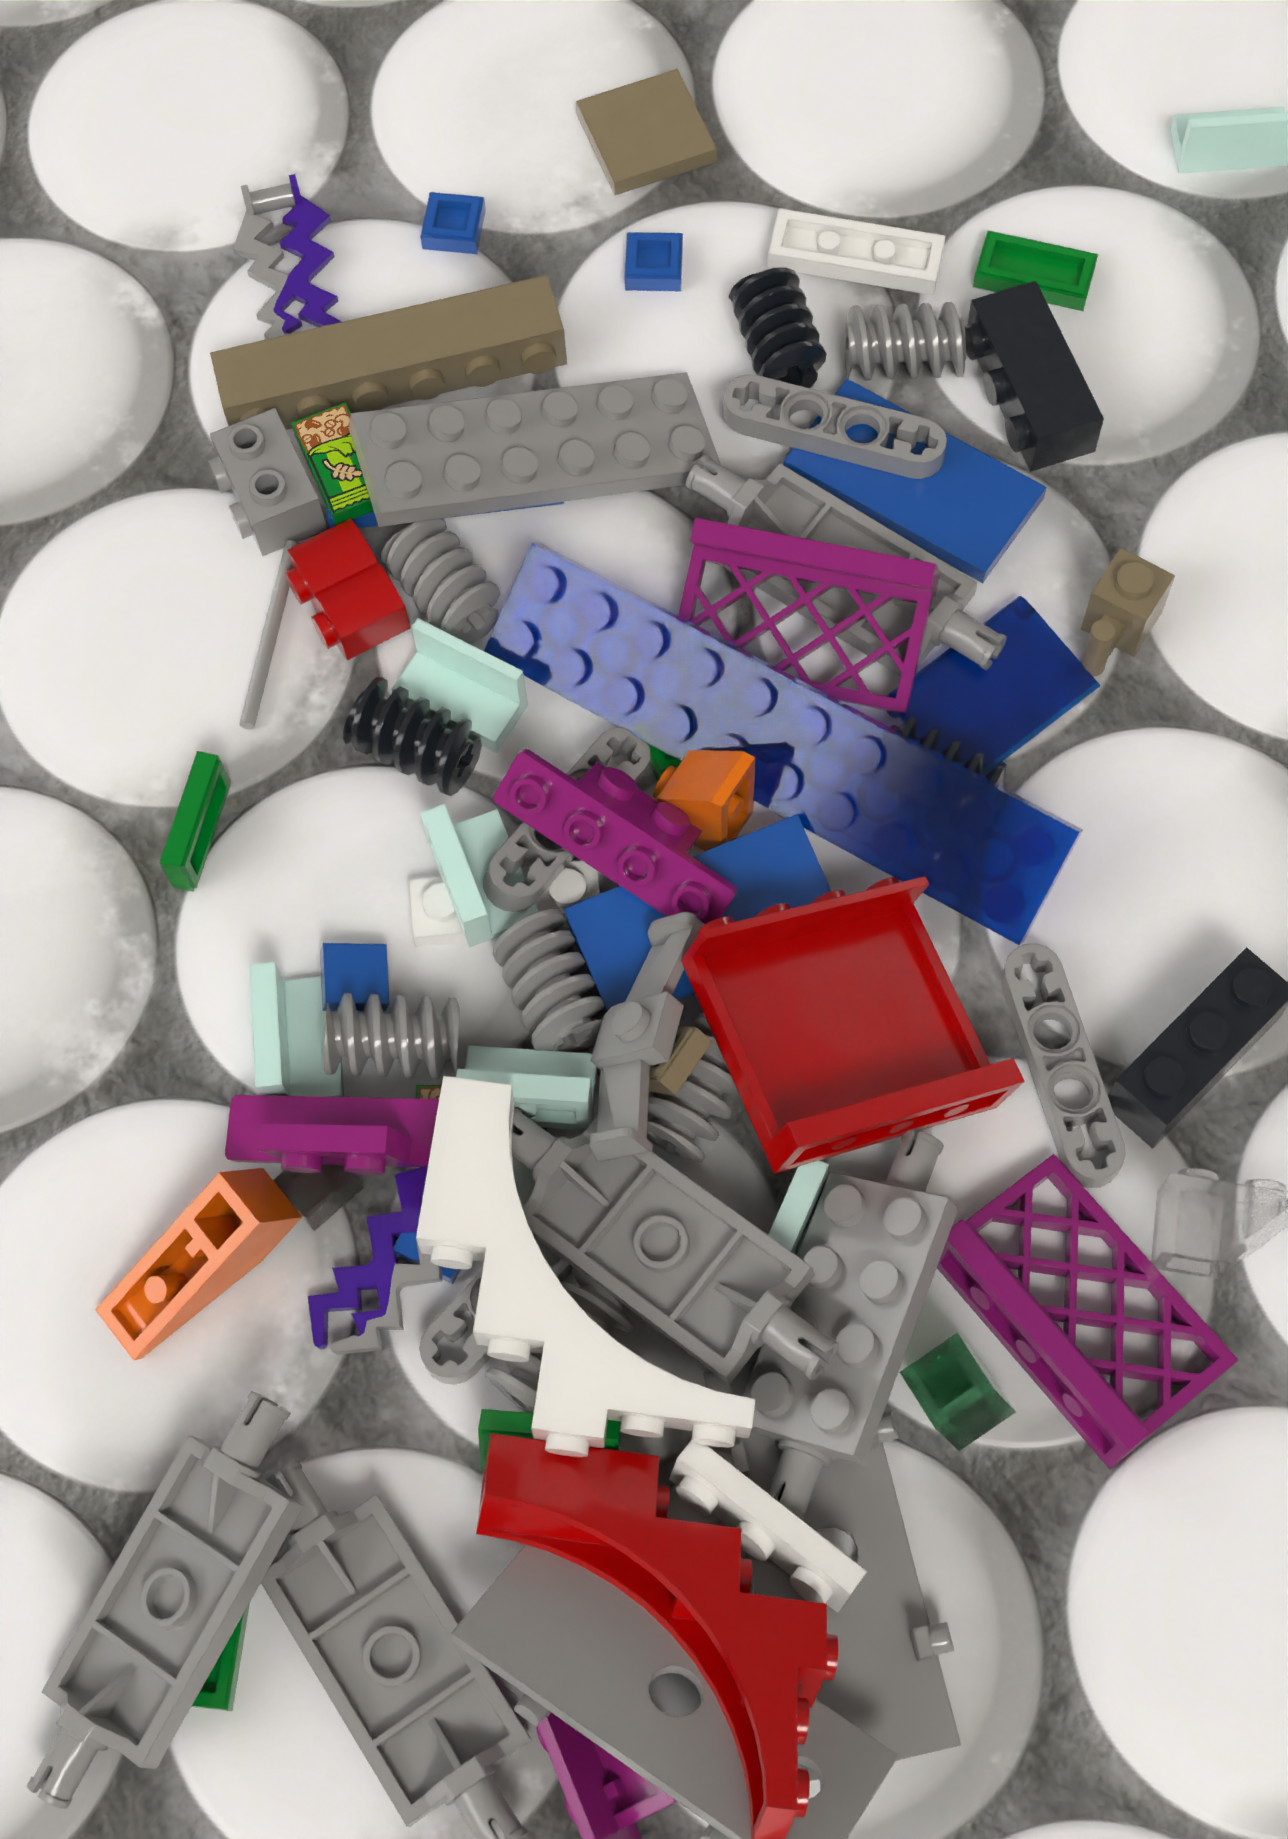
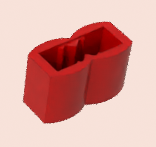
M352 519L340 523L287 550L292 569L285 572V577L298 602L302 605L310 601L318 612L311 616V619L327 649L337 645L345 659L349 660L411 629L406 607L384 569L377 562L367 541Z

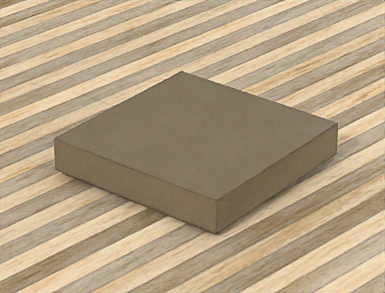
M678 69L576 101L577 116L614 195L717 162V148Z

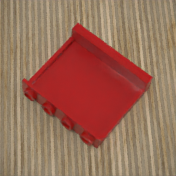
M926 876L900 882L897 877H889L872 884L865 891L846 895L843 890H835L818 897L811 904L791 908L788 903H780L764 909L753 918L734 922L732 917L715 919L697 931V938L681 959L774 1174L897 1138L910 1130L917 1132L995 1109L1025 1082L1014 1058L990 1064L914 906V902L929 886Z

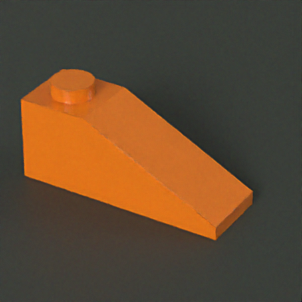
M264 1168L219 1172L95 1310L133 1360L142 1359L260 1264L301 1220L302 1215Z

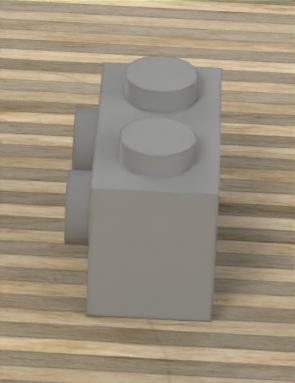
M276 408L210 433L217 457L208 460L214 479L221 493L232 490L237 503L229 505V509L242 539L253 535L262 556L284 548L285 542L288 540L299 542L328 530L319 498Z

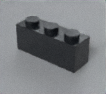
M1037 281L971 300L968 323L965 326L966 354L972 361L977 359L984 373L983 384L986 396L992 406L999 405L1005 417V431L1011 449L1015 453L1021 451L1030 472L1095 452L1104 417Z
M1246 947L1115 1080L1108 1094L1114 1115L1153 1149L1281 1018L1288 1007V982Z

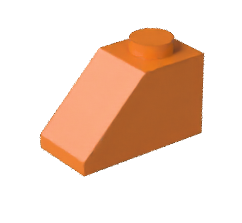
M689 750L678 768L671 765L664 771L655 787L653 798L658 802L675 805L687 814L691 824L702 830L694 846L703 851L736 839L753 813L755 757L745 751Z

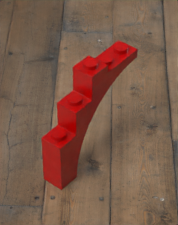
M491 1434L483 1471L476 1534L510 1540L553 1553L584 1567L613 1584L645 1608L675 1638L696 1664L713 1691L730 1726L744 1770L750 1803L751 1839H786L794 1818L805 1817L809 1801L810 1776L808 1769L798 1768V1745L804 1746L806 1742L810 1708L813 1707L823 1680L832 1681L837 1669L838 1637L835 1634H827V1604L750 1594L752 1560L741 1558V1528L667 1519L669 1486L658 1485L659 1456L589 1447L588 1456L586 1457L565 1456L545 1451L546 1441Z

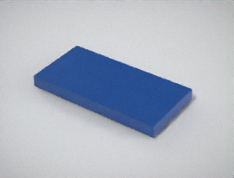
M846 379L834 394L912 414L849 379ZM819 415L808 429L820 424L822 419ZM866 424L854 425L846 432L847 436L856 443H869L878 437L877 431ZM945 432L947 442L944 463L937 473L924 479L908 478L796 448L790 451L783 463L785 467L981 583H984L1040 505L1047 488ZM888 434V449H893V442L896 439L895 434ZM916 442L915 447L911 449V453L922 455L923 450L927 448V444Z
M798 814L692 856L737 887V894L722 915V917H732L734 922L753 918L764 909L780 903H788L791 908L811 904L818 897L831 892ZM621 886L563 909V914L575 938L578 950L585 960L584 964L587 971L595 982V990L605 1004V1013L611 1007L626 1001L652 947L647 934L652 921L667 917ZM685 969L672 994L678 1001L696 995Z

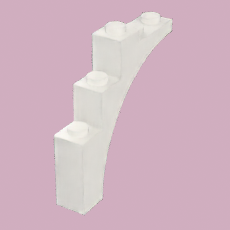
M443 1076L416 1240L421 1253L430 1254V1262L441 1267L471 1269L473 1260L484 1262L473 1334L477 1345L488 1346V1356L506 1361L527 1362L529 1361L530 1352L542 1353L531 1427L534 1439L546 1440L545 1451L565 1456L586 1457L588 1456L589 1446L604 1448L608 1420L621 1421V1432L641 1437H663L664 1427L692 1431L691 1441L715 1447H734L735 1437L749 1438L753 1425L755 1399L718 1392L697 1385L648 1363L617 1342L595 1323L564 1289L540 1251L528 1226L517 1193L512 1155V1129L515 1106L512 1085Z

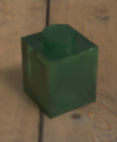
M958 1333L900 1372L934 1428L958 1451L1016 1413L980 1356Z

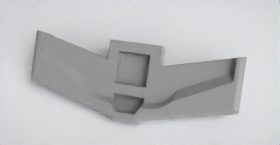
M682 912L652 921L647 932L652 947L626 1001L611 1007L602 1020L591 1057V1062L601 1070L597 1133L591 1134L590 1148L596 1161H606L650 1152L653 1149V1144L647 1140L650 1066L669 1062L684 1007L672 994L684 971L681 959L697 938V931L704 926L692 913Z

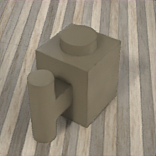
M1123 548L1119 549L1091 592L1081 630L1089 633L1081 661V669L1086 675L1094 677L1102 674L1114 648L1133 657L1136 655L1163 612L1175 578L1174 574Z

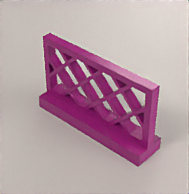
M695 518L690 539L694 546L670 651L669 666L907 715L932 599L936 596L941 574L935 563ZM706 562L730 567L741 584L739 588L711 605L700 588ZM740 569L759 572L760 574L747 581ZM773 576L788 578L800 598L770 617L753 590ZM798 580L820 585L806 593ZM833 587L846 589L850 592L860 610L829 629L812 601ZM858 592L879 597L866 605ZM747 594L764 622L734 641L718 613ZM699 599L705 610L694 617ZM892 599L917 603L912 627L889 641L872 613ZM806 606L824 634L793 653L776 625ZM866 617L884 646L855 665H852L835 637ZM712 619L728 646L707 660L686 656L691 631ZM770 630L787 658L766 672L754 670L740 649ZM908 641L903 663L895 649ZM827 642H830L847 670L826 684L813 682L799 661ZM888 653L901 671L896 698L870 693L858 674ZM734 654L742 667L721 662ZM793 666L801 679L779 674ZM853 678L861 691L838 686Z
M1054 1154L966 1221L961 1219L951 1227L937 1269L1110 1470L1238 1361L1235 1355ZM1049 1179L1067 1199L1066 1218L1032 1213L1033 1190L1045 1180ZM1021 1200L1020 1211L1009 1209ZM1079 1214L1085 1219V1221L1079 1220ZM991 1222L1019 1225V1255L995 1252L978 1232ZM1031 1227L1066 1232L1065 1262L1030 1257ZM1078 1234L1099 1237L1112 1250V1269L1077 1264ZM1124 1265H1126V1267L1131 1272L1124 1271ZM1010 1269L1018 1270V1278ZM1030 1272L1065 1277L1064 1308L1041 1305L1029 1292ZM1077 1279L1111 1284V1315L1076 1310ZM1124 1286L1143 1288L1150 1292L1158 1301V1322L1124 1317ZM1171 1317L1177 1324H1171ZM1056 1321L1063 1322V1330ZM1076 1324L1111 1329L1110 1361L1087 1358L1075 1344ZM1124 1331L1158 1336V1368L1123 1363ZM1171 1338L1193 1341L1212 1364L1200 1374L1171 1370ZM1102 1374L1110 1375V1383L1103 1377ZM1123 1377L1157 1382V1410L1144 1421L1137 1416L1123 1399ZM1171 1384L1185 1386L1171 1398Z

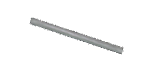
M288 540L285 542L239 724L245 729L255 728L290 588L285 577V572L292 569L287 550L298 545L299 543L296 541Z

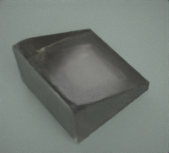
M322 1165L320 1173H298L284 1170L273 1180L313 1231L318 1229L364 1188L359 1176L355 1173L344 1171V1165Z

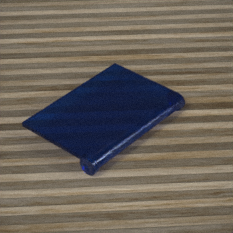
M1022 596L1015 598L982 623L997 633L1007 636L1006 643L997 659L995 660L991 657L990 660L993 663L988 670H983L977 663L949 648L916 673L907 715L885 710L892 718L896 719L899 716L903 722L908 720L913 714L918 716L916 736L919 738L924 737L935 726L940 728L938 748L944 750L956 738L963 740L960 760L964 762L978 750L985 752L982 772L986 774L1101 686L1032 605ZM898 687L886 696L896 698Z

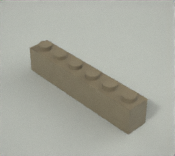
M548 275L210 352L222 408L228 426L276 408L286 430L292 429L291 422L346 402L351 413L381 410L386 406L416 399H433L442 393L472 386H488L498 380L528 373L540 374L554 367L567 364L564 328Z

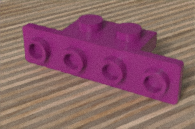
M525 748L516 755L493 795V801L497 805L665 916L689 912L705 925L710 921L721 918L737 894V887L688 855L701 835L702 830L691 824L687 814L675 805L656 801L638 789L636 782L628 774L617 768L605 767L596 762L579 781H576L531 750Z
M235 1095L232 1097L230 1104L225 1157L233 1162L281 1163V1169L298 1173H320L322 1165H344V1171L362 1175L385 1174V1166L428 1168L439 1099Z
M550 1713L545 1721L542 1719L537 1725L539 1741L549 1754L564 1792L567 1812L577 1825L582 1839H641L635 1823L677 1803L675 1799L553 1713Z

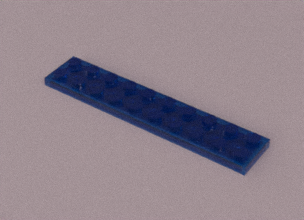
M542 543L531 544L484 649V652L522 670L527 678L615 726L626 728L634 736L680 761L685 758L689 750L745 751L755 757L753 801L784 818L798 814L804 829L883 872L897 877L902 882L926 876L929 886L924 890V894L1017 945L1025 941L1083 832V829Z

